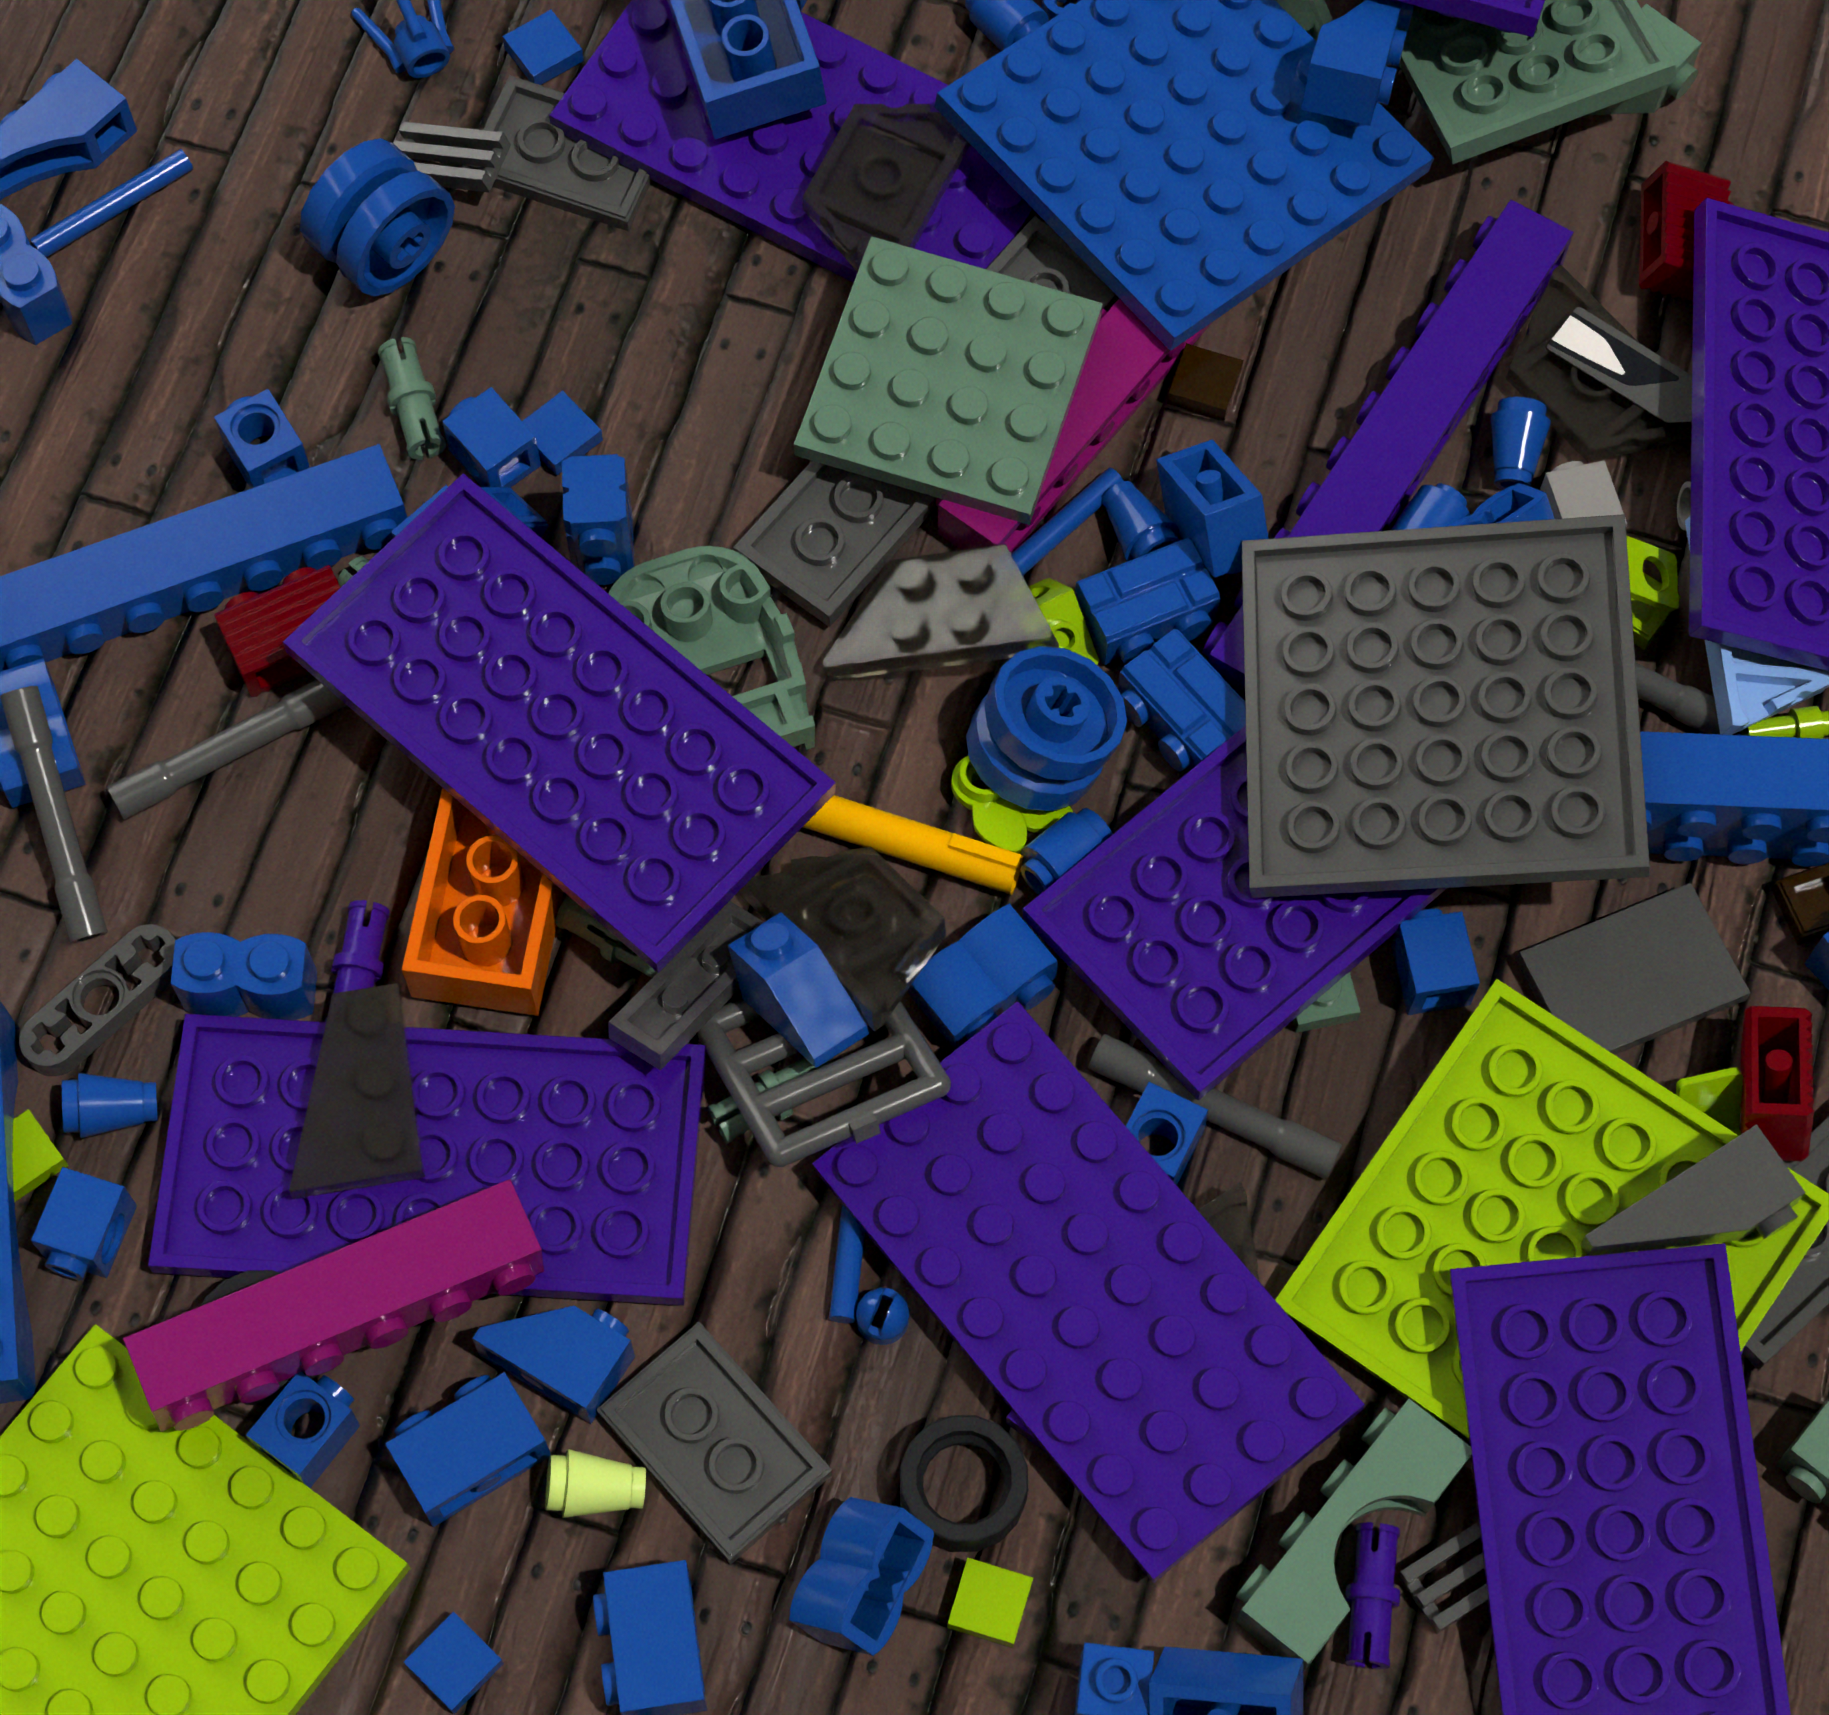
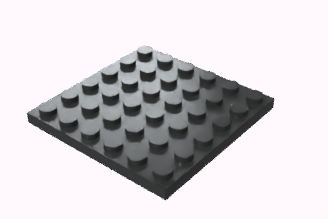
M1625 514L1242 541L1249 886L1252 898L1641 878L1650 876Z

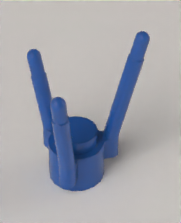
M396 0L404 20L395 28L396 37L394 44L360 8H354L352 16L388 56L396 73H402L407 70L408 74L413 78H424L442 70L449 62V53L454 51V46L446 31L440 0H427L431 21H427L424 16L417 15L410 0Z

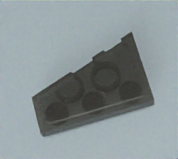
M398 983L333 993L289 1189L293 1199L425 1177L402 993Z

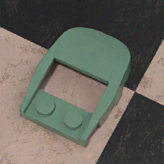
M698 546L646 561L620 576L608 594L706 675L766 656L776 682L732 697L791 746L795 747L803 744L805 750L815 747V723L813 715L809 716L806 682L794 641L795 632L787 613L781 614L770 597L771 588L757 566L750 562L746 556L724 547Z

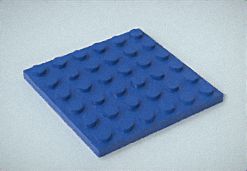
M1080 0L937 92L934 106L1170 351L1428 173L1434 157L1379 102L1376 104L1371 126L1301 110L1309 67L1317 41L1275 0Z

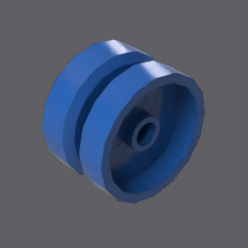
M379 138L364 141L349 149L324 171L310 190L303 206L300 231L305 241L324 259L337 263L342 275L362 293L375 297L391 293L410 282L430 263L443 245L453 224L455 204L451 194L431 176L417 171L414 161L396 145Z
M1045 646L1017 652L1000 668L990 686L988 694L982 699L972 717L966 734L969 759L980 779L1002 799L1025 809L1055 811L1074 805L1091 789L1099 777L1103 765L1112 757L1121 743L1127 724L1124 699L1107 673L1092 660L1065 648Z

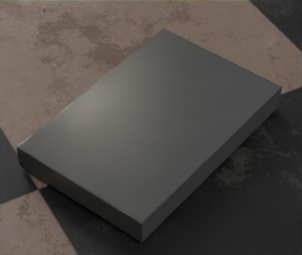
M509 75L483 130L504 132L511 144L492 187L629 231L652 182L650 175L640 168L638 172H635L621 165L618 157L614 155L610 159L588 148L587 142L582 139L578 142L564 135L562 129L550 124L549 115L565 93ZM465 165L464 167L484 170L482 166Z
M1691 883L1519 952L1516 958L1540 1007L1614 1055L1742 1003L1751 994Z
M700 1322L696 1323L596 1409L598 1416L641 1465L646 1468L649 1474L729 1565L736 1561L833 1475L829 1465Z

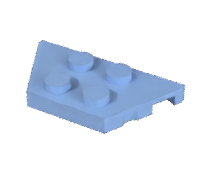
M1689 516V517L1685 520V525H1686V531H1687V537H1688V543H1689V550H1690V516ZM1705 640L1721 735H1733L1820 694L1829 687V671Z

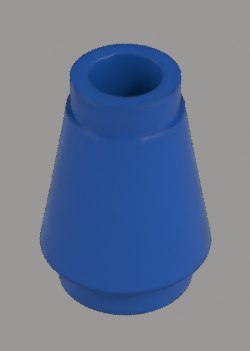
M1507 397L1498 402L1497 411L1490 415L1495 474L1494 485L1497 488L1504 490L1518 483L1531 487L1532 478L1534 477L1551 425V420L1546 416L1547 406L1543 402L1527 397Z
M1123 481L1117 483L1104 494L1102 504L1107 510L1108 517L1127 562L1180 541L1178 538V526L1141 491L1136 489L1132 482Z
M78 1073V1079L62 1080L63 1132H80L81 1138L144 1124V1122L158 1121L156 1082L143 1083V1081L84 1073Z

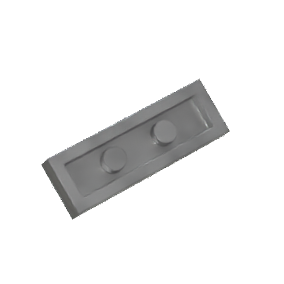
M729 901L609 1021V1038L661 1071L740 989L728 945L755 929L764 921Z

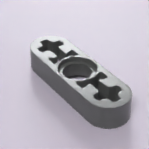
M154 924L141 925L132 929L24 1024L19 1036L20 1049L31 1067L45 1076H61L72 1071L171 984L175 946L173 935L164 927ZM145 947H148L153 952L160 950L163 962L157 967L148 962L142 964L138 954ZM121 966L128 977L132 975L137 984V987L130 991L123 977L116 972ZM102 985H109L119 991L118 1003L110 1012L103 1015H93L85 1010V998L92 989ZM72 1009L82 1025L88 1029L83 1034H80L75 1024L72 1025L66 1016ZM47 1033H50L55 1038L60 1037L65 1046L56 1055L49 1049L44 1050L43 1045L39 1041Z

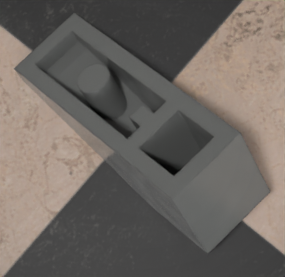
M1756 1124L1585 1235L1581 1247L1587 1256L1737 1241L1742 1240L1756 1230L1763 1239H1766L1798 1218L1792 1207L1800 1201L1805 1191Z

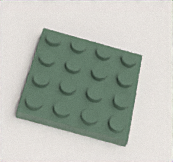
M1545 0L1534 37L1503 32L1492 26L1459 17L1444 16L1437 11L1414 6L1409 30L1397 28L1398 30L1407 31L1399 66L1452 164L1677 82L1676 64L1637 0Z
M871 236L794 442V455L1030 525L1102 316L1103 303Z

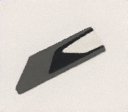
M1577 307L1548 343L1547 348L1661 420L1667 423L1692 422V375L1585 309Z

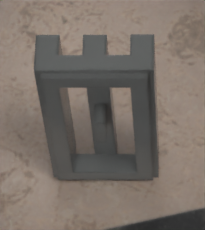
M412 122L402 123L399 132L403 140H394L393 142L411 160L439 162L441 165L416 162L414 164L417 171L431 176L442 187L481 192L491 191L511 146L504 132ZM461 164L482 166L484 170L461 168Z
M1479 1522L1417 1560L1398 1574L1399 1579L1436 1634L1488 1602L1487 1586L1485 1584L1443 1612H1440L1434 1603L1440 1597L1484 1570L1483 1552L1426 1589L1419 1581L1420 1578L1481 1540Z

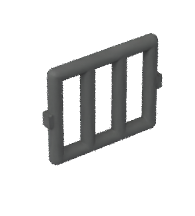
M863 948L854 949L828 960L841 983L854 977L856 978L866 995L853 1000V1003L866 1023L881 1018L891 1037L760 1093L750 1074L799 1052L779 1033L736 1051L726 1033L761 1018L742 998L724 1005L696 1033L701 1044L705 1045V1051L767 1160L775 1167L787 1166L850 1137H853L857 1144L881 1133L879 1124L941 1098L951 1088V1080L871 954ZM904 1059L908 1061L918 1077L911 1082L786 1137L774 1118L776 1115Z

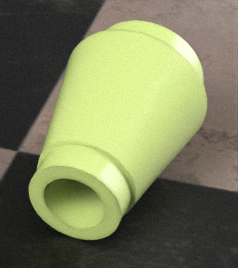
M567 1449L566 1456L550 1455L547 1468L546 1510L562 1511V1518L629 1510V1508L642 1509L645 1499L646 1468L633 1467L631 1464Z

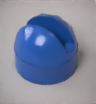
M876 1288L867 1292L860 1299L856 1309V1324L859 1332L866 1340L878 1345H888L898 1341L905 1334L909 1325V1307L904 1297L889 1288ZM889 1300L892 1303L882 1329L872 1326L871 1324L879 1308L880 1301Z

